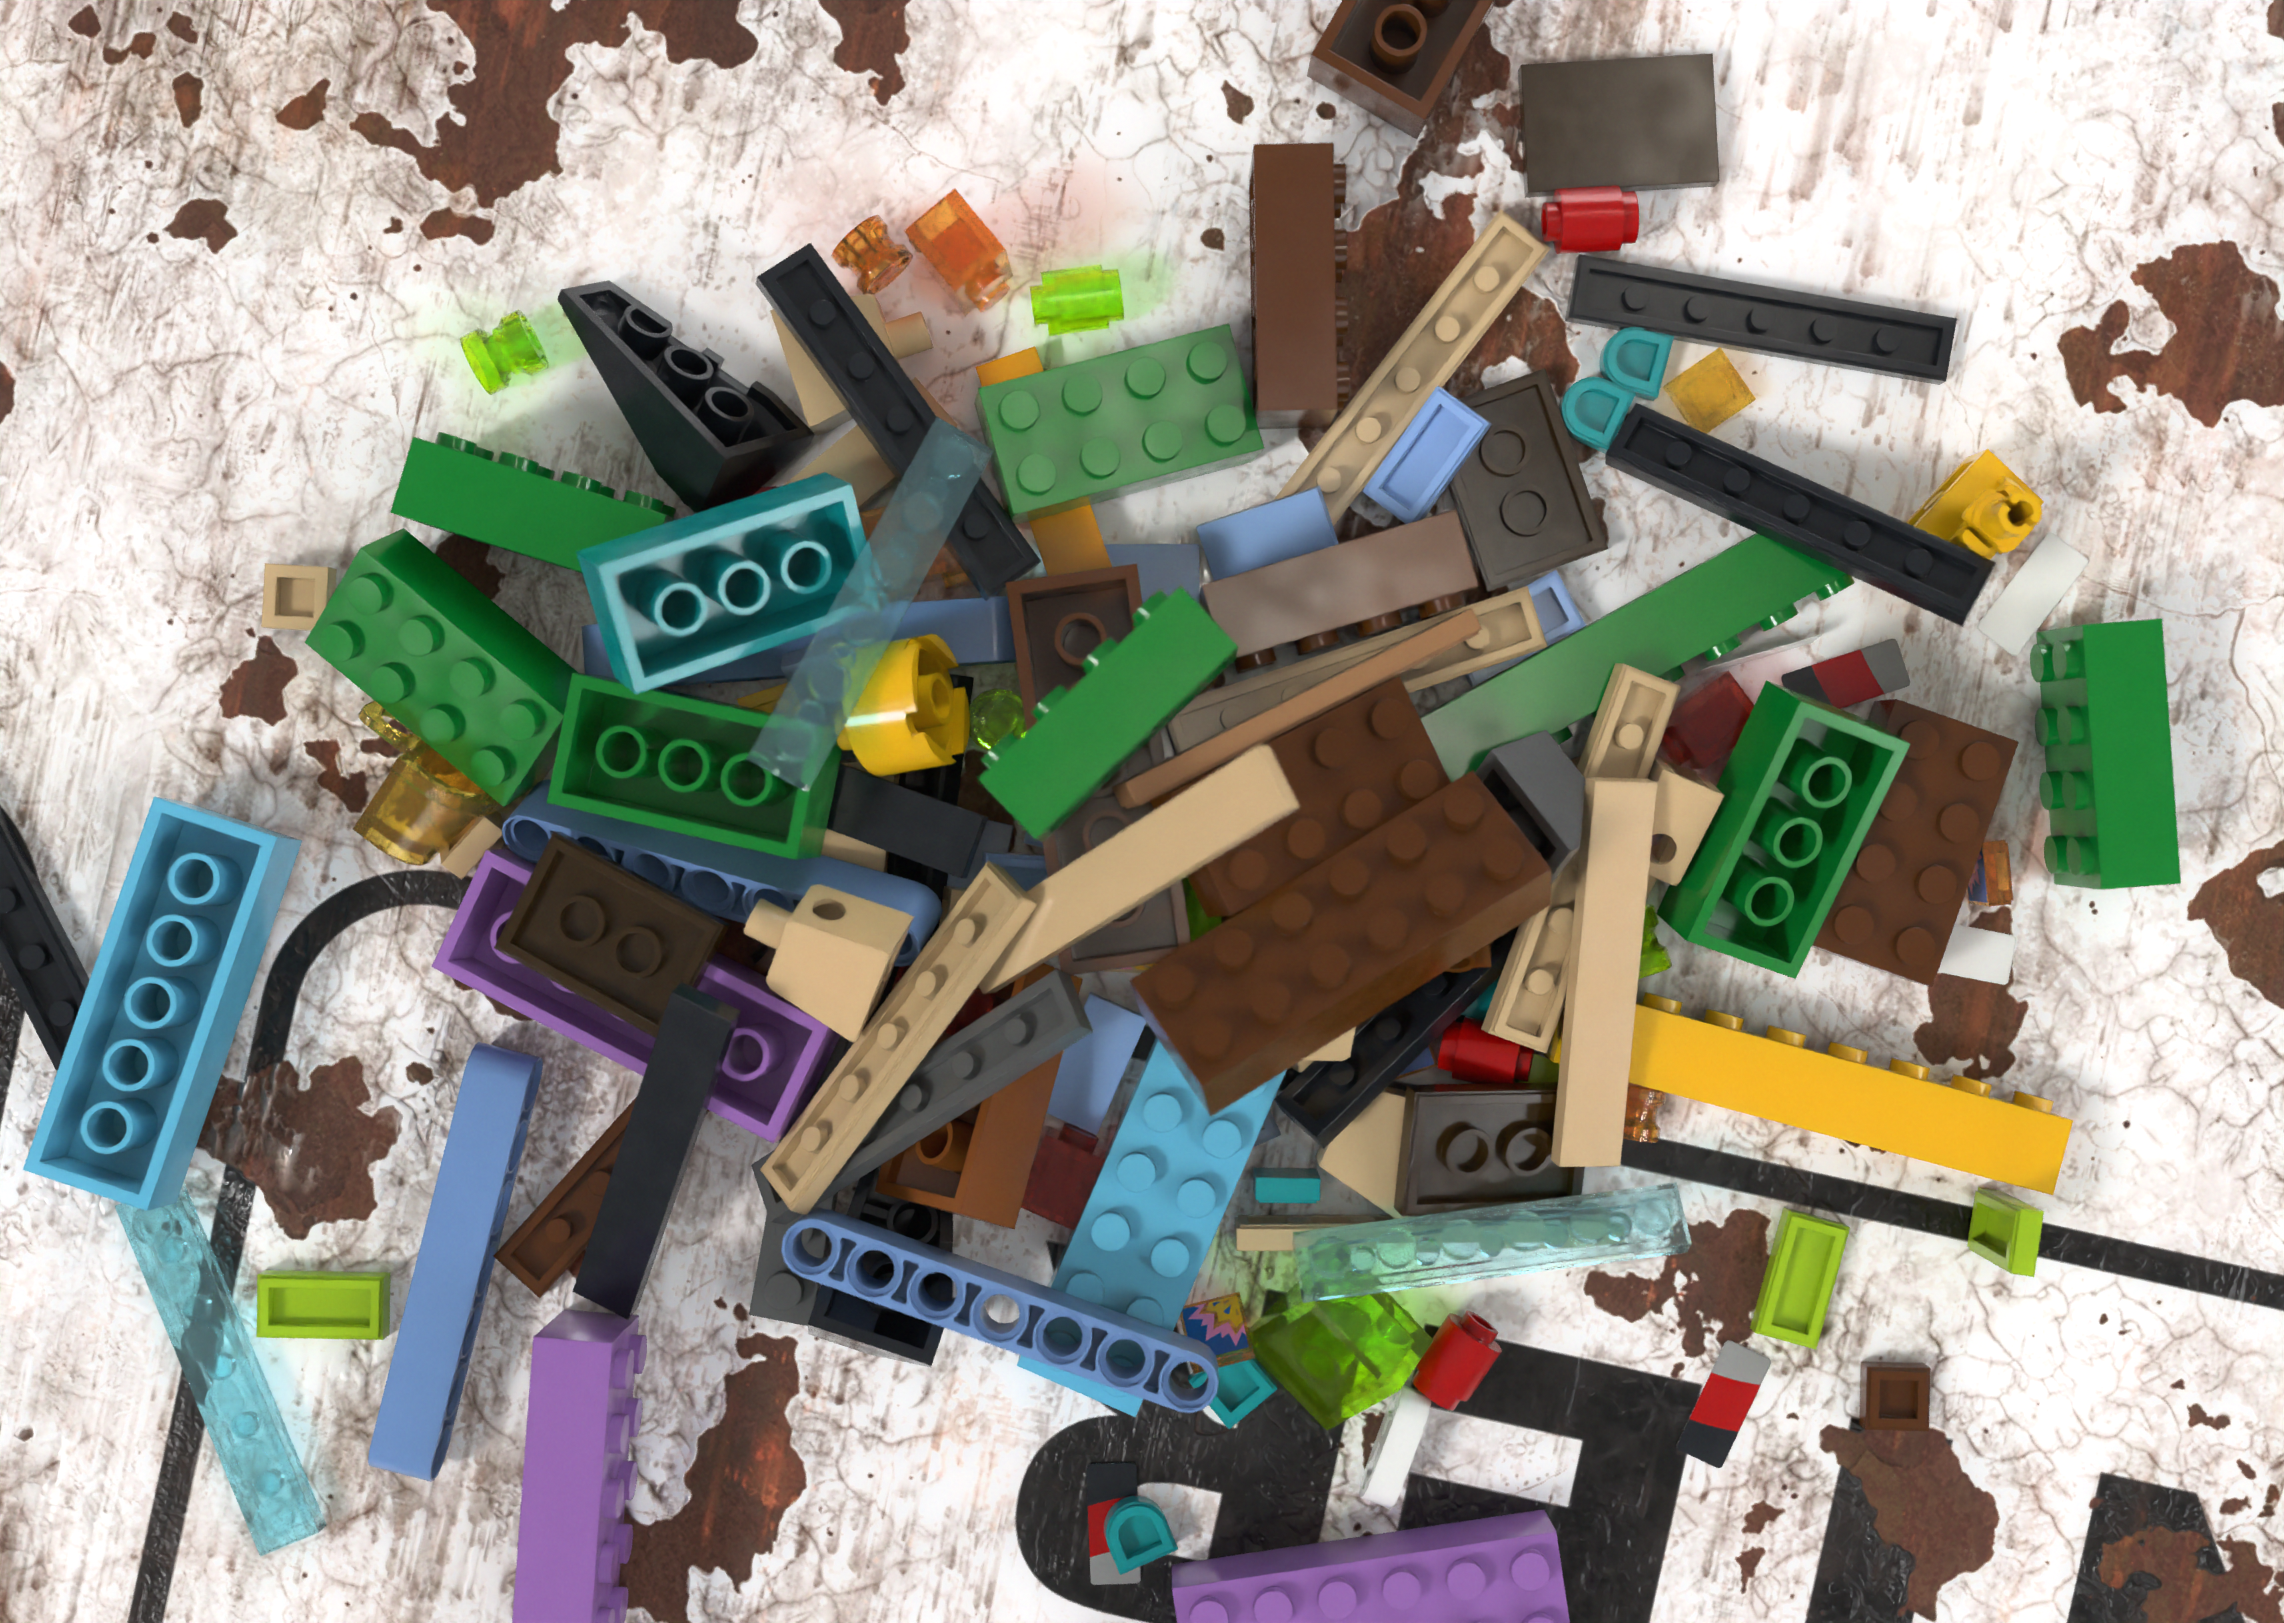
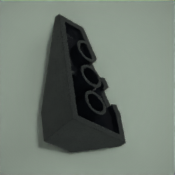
M607 280L561 289L557 298L559 304L656 473L695 514L752 496L811 444L815 433L773 391L758 381H755L748 388L721 369L725 360L723 357L708 347L700 353L683 344L671 335L673 327L670 321L611 281Z
M882 1165L859 1179L847 1216L953 1253L952 1213L874 1192ZM870 1250L863 1254L864 1269L870 1276L875 1279L884 1280L894 1275L893 1261L886 1253L879 1250ZM939 1272L930 1273L924 1277L925 1290L930 1297L944 1302L953 1299V1281L951 1277ZM823 1284L807 1324L809 1335L869 1355L927 1367L932 1366L944 1328Z

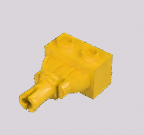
M1989 449L1968 456L1906 523L1990 560L1997 552L2003 554L2014 550L2041 520L2043 513L2041 505L2044 501Z

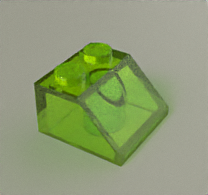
M1339 1251L1308 1271L1246 1331L1249 1346L1247 1349L1326 1430L1337 1426L1400 1391L1433 1342V1339L1414 1320L1412 1315L1402 1308L1348 1251Z

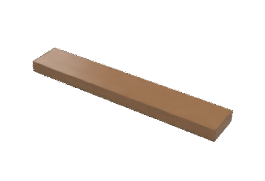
M1472 608L1450 616L1112 786V789L1121 807L1128 809L1140 806L1480 634L1479 630L1482 628Z

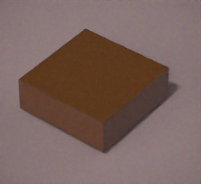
M1861 1362L1859 1425L1865 1430L1929 1431L1931 1368L1925 1363Z

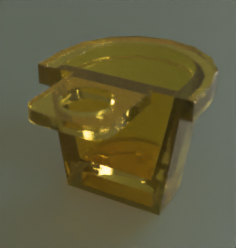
M372 701L364 705L358 714L359 719L400 751L402 755L396 759L389 769L391 770L353 827V830L376 848L396 860L411 865H425L430 863L476 816L482 817L493 814L500 804L404 724L402 725L410 734L400 732L390 726L382 716L392 718L400 724L402 723L376 701Z

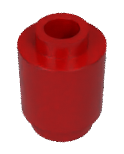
M1619 185L1556 188L1552 202H1544L1542 205L1541 231L1544 242L1553 241L1557 254L1619 251L1622 244L1635 243L1639 231V205L1635 191H1621Z
M1468 1016L1464 1017L1463 1022L1455 1020L1444 1030L1438 1058V1069L1452 1072V1079L1475 1084L1515 1083L1516 1079L1528 1082L1535 1049L1481 1030L1484 1020Z
M1466 1311L1463 1317L1449 1313L1416 1361L1415 1366L1418 1371L1413 1377L1412 1383L1431 1401L1447 1410L1453 1411L1460 1401H1469L1501 1354V1347L1494 1341L1498 1331L1485 1319L1471 1311Z

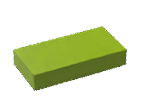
M1978 1187V1191H1975L1967 1247L1972 1252L2011 1274L2034 1277L2044 1211L2000 1190Z
M1783 1207L1750 1326L1753 1332L1817 1349L1849 1234V1226Z
M265 1270L257 1274V1338L383 1340L390 1335V1272Z

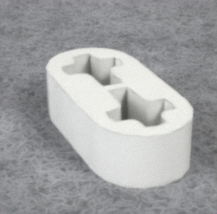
M1400 1383L1396 1387L1363 1473L1359 1491L1360 1498L1390 1509L1393 1508L1398 1500L1431 1407V1400L1419 1390Z

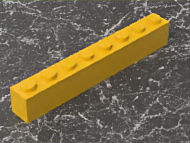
M1645 992L1642 1003L1636 1002L1629 1083L2038 1192L2054 1194L2073 1120L2052 1113L2054 1103L2052 1100L2016 1090L2014 1091L2012 1102L1989 1096L1992 1084L1953 1074L1950 1085L1927 1079L1930 1068L1896 1058H1891L1889 1069L1865 1063L1868 1051L1832 1041L1829 1043L1827 1053L1804 1047L1806 1035L1768 1025L1765 1036L1742 1030L1744 1018L1712 1009H1706L1704 1020L1680 1014L1683 1002ZM1565 1004L1548 1051L1544 1053L1546 1058L1557 1064H1560Z

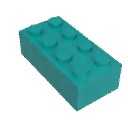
M825 472L576 552L613 675L634 694L645 692L884 609L852 484Z

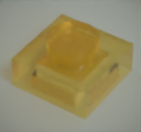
M1721 347L1663 386V389L1687 424L1706 434L1756 400Z

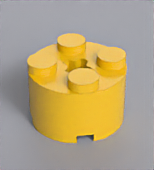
M927 634L858 647L852 651L838 654L835 668L840 683L841 711L836 712L833 718L835 739L842 750H853L861 765L872 775L882 777L949 765L956 762L952 758L953 755L964 753L968 744L970 730L968 698L965 687L953 688L948 669L959 666L954 654L943 639L935 634Z

